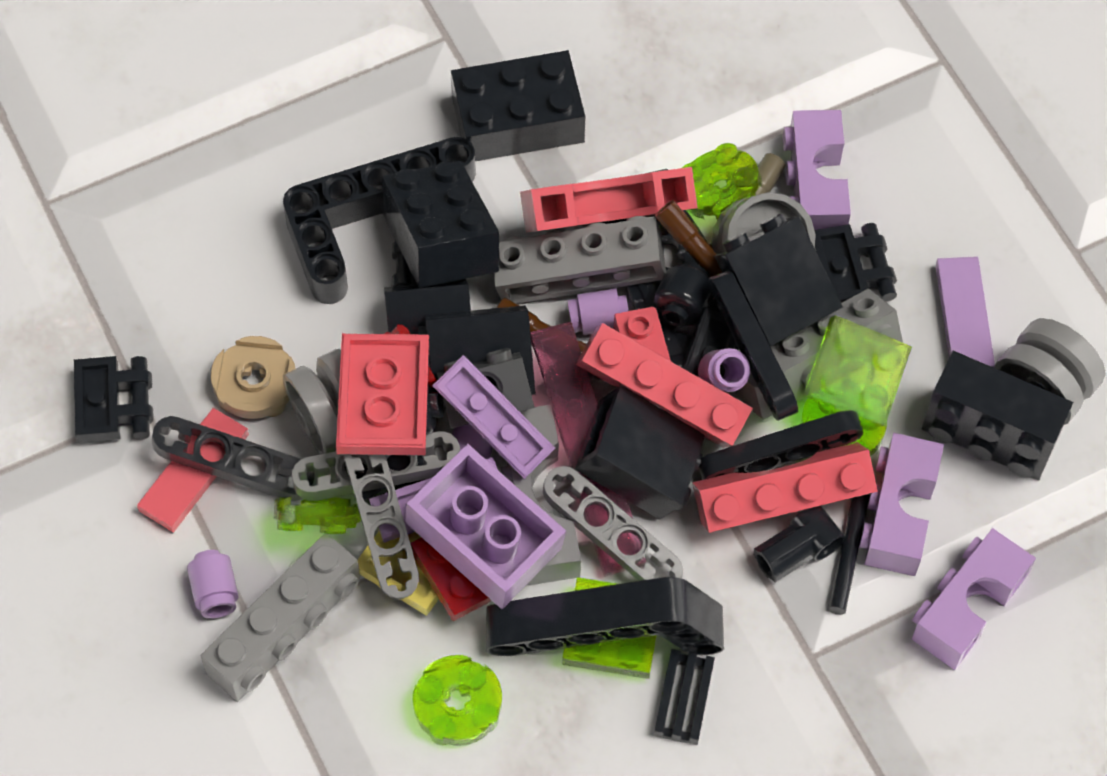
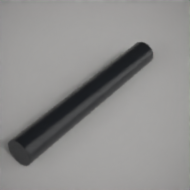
M869 494L853 497L851 500L844 533L846 540L841 547L829 604V611L834 614L842 615L846 613L870 498Z

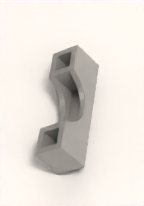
M552 405L538 406L519 411L555 449L525 479L508 462L507 466L501 467V473L566 530L562 549L529 582V585L579 578L581 574V557L574 521L548 512L538 502L532 489L541 472L558 461L559 441Z

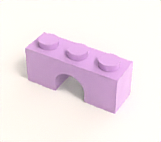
M841 110L793 111L791 125L783 129L784 151H791V161L786 162L787 185L794 186V196L789 197L803 206L812 219L814 230L848 225L851 216L848 179H829L819 174L816 170L822 166H837L841 163L844 148Z
M893 433L889 448L881 446L875 471L883 473L881 486L876 485L878 492L870 494L867 508L875 511L873 524L865 522L859 548L867 549L864 565L916 576L922 558L929 520L910 516L901 508L899 501L910 496L931 500L937 482L944 444Z
M994 528L990 530L983 540L979 537L974 538L962 556L966 562L961 569L956 571L954 568H951L937 588L942 593L934 603L927 599L912 619L917 624L912 640L953 670H956L980 639L987 623L971 611L966 599L977 594L987 595L1005 606L1027 578L1036 560L1033 555Z

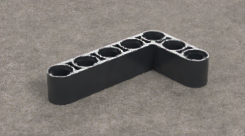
M452 137L289 188L283 197L286 225L314 298L324 304H334L346 296L348 284L345 262L332 229L383 213V189L374 188L377 185H382V175L398 173L405 169L414 170L435 166L442 162L461 161L473 182L476 175L475 149L472 143L467 141L466 144V139L462 137ZM338 197H348V199L343 201L335 200ZM299 209H310L304 213L296 212ZM312 242H322V243H323V244H321V245H319V246H315V247L308 246V245H309L310 243H312ZM328 275L336 277L329 281L321 280L322 277Z
M661 577L512 600L503 609L495 603L486 608V652L496 656H516L660 635L687 653L712 655L724 650L723 606L687 580L677 577Z

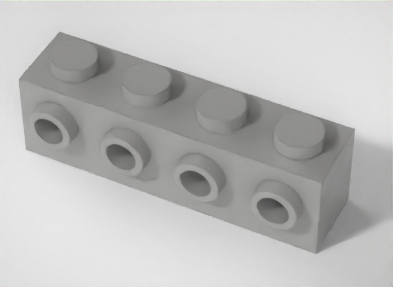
M634 216L626 221L611 224L592 223L585 228L569 231L556 229L548 231L544 235L526 238L513 236L499 242V272L494 273L495 288L501 300L507 298L517 304L662 280L666 272L663 237L655 216Z
M866 289L842 302L843 308L770 346L794 393L796 401L903 343L896 309L870 289ZM750 372L747 383L735 392L738 399L752 407V411L764 420L772 416V413Z
M325 532L200 655L206 675L237 702L247 692L257 688L265 678L266 673L279 660L281 661L288 657L295 649L297 643L310 630L319 626L326 618L328 612L341 599L346 598L354 591L360 581L358 559Z

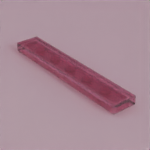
M567 322L533 331L530 335L568 463L575 470L597 408V402L587 371L575 365L581 355L572 322ZM580 473L633 518L626 499ZM583 491L580 496V501H582L589 495ZM591 505L584 510L585 518L589 525L600 527L607 523V511L600 505ZM624 533L618 537V549L625 555H635L641 550V542L636 535ZM593 542L604 577L627 571ZM645 556L636 564L638 567L645 565Z

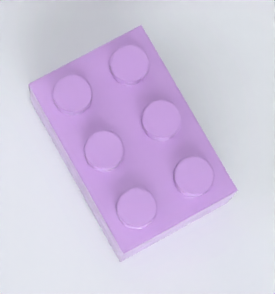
M469 444L456 454L406 503L405 523L501 609L562 549L566 530Z

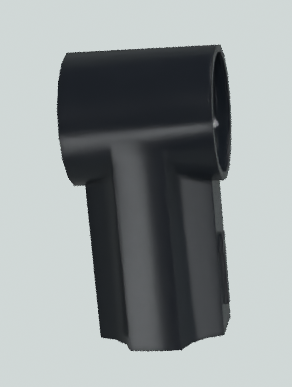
M817 506L802 510L792 519L789 527L754 548L753 555L764 575L777 582L811 559L820 561L828 557L844 543L846 537L824 508Z

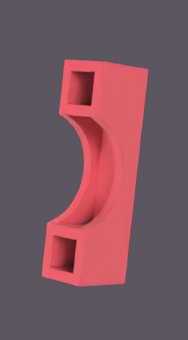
M692 167L530 189L520 192L526 233L625 219L634 216L653 215L672 200L682 210L698 208Z
M604 323L595 328L575 364L613 386L623 385L704 434L706 439L722 448L733 446L753 409Z
M858 442L816 452L812 457L804 461L777 469L752 473L733 472L692 482L700 521L709 533L878 492L869 449Z

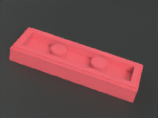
M212 408L200 424L244 440L249 435L248 428L215 408ZM191 435L190 443L186 442L188 444L186 453L193 455L197 436ZM208 442L200 449L203 458L211 462L219 461L225 455L224 448L216 442ZM171 461L137 504L138 511L174 533L217 476Z

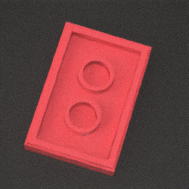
M342 333L336 438L337 454L426 455L429 335Z

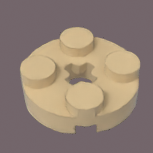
M248 336L236 340V345L230 347L226 352L223 349L216 356L211 369L213 391L220 407L226 412L248 419L280 415L285 410L286 404L290 401L283 383V375L296 369L292 357L283 350L282 345L271 338ZM252 370H259L261 377L264 378L262 382H258L255 385L248 384V381L242 379L244 376H251Z

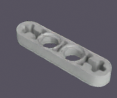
M444 431L432 432L426 435V455H422L424 465L418 466L417 455H407L411 462L406 469L394 471L389 468L393 484L399 485L434 477L460 452L458 440L452 434ZM443 446L444 451L447 452L446 460L439 461L437 455H434L436 447ZM337 451L309 456L296 463L292 470V481L296 493L302 499L308 501H318L353 494L350 478L343 474V469L346 466L344 454H337ZM351 454L352 458L360 457L362 463L367 466L368 470L363 477L375 473L383 474L381 466L372 470L370 455ZM335 466L338 482L332 483L329 467ZM308 472H315L316 476L319 477L318 485L309 486L307 481ZM371 482L363 488V491L384 488L385 486L379 482Z
M344 454L345 464L379 585L383 593L388 597L405 599L416 590L419 582V573L386 456L370 455L372 470L381 466L383 474H369L357 480L355 472L364 473L360 457L352 458L351 454ZM371 482L382 483L388 491L387 500L380 506H370L362 497L363 488ZM383 524L393 525L400 533L399 543L391 549L379 547L374 540L375 530ZM405 550L407 559L400 558L398 563L401 572H410L412 579L405 583L406 590L398 591L396 585L388 586L386 579L392 576L390 561L382 566L379 557H392Z
M560 466L548 473L543 483V495L549 505L566 519L573 520L577 529L638 581L654 579L653 576L656 570L647 561L642 569L636 565L644 558L649 548L655 552L650 558L655 565L662 567L666 563L672 568L669 572L670 577L682 578L683 566L679 558L579 472L571 467ZM555 479L561 483L566 479L572 482L570 491L578 499L583 491L589 495L581 501L576 512L570 508L574 505L575 500L569 494L564 492L557 496L554 493L556 484L553 481ZM600 505L608 514L607 523L600 527L589 525L584 518V510L588 506ZM624 533L636 535L641 542V550L635 555H625L618 549V537Z

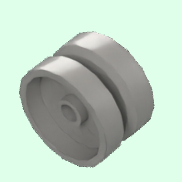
M767 192L735 201L722 211L713 227L712 248L716 254L725 251L724 242L745 232L748 238L761 232L760 223L781 213L785 219L796 216L800 217L814 247L816 234L811 217L800 203L787 195Z
M1038 318L1030 322L1018 336L1016 344L1009 347L1003 353L994 367L1074 402L1064 425L1072 420L1081 409L1084 400L1094 394L1106 376L1103 361L1094 347L1082 335L1065 324L1045 318Z
M334 349L317 358V375L306 366H300L283 375V383L294 412L319 454L336 451L340 349Z

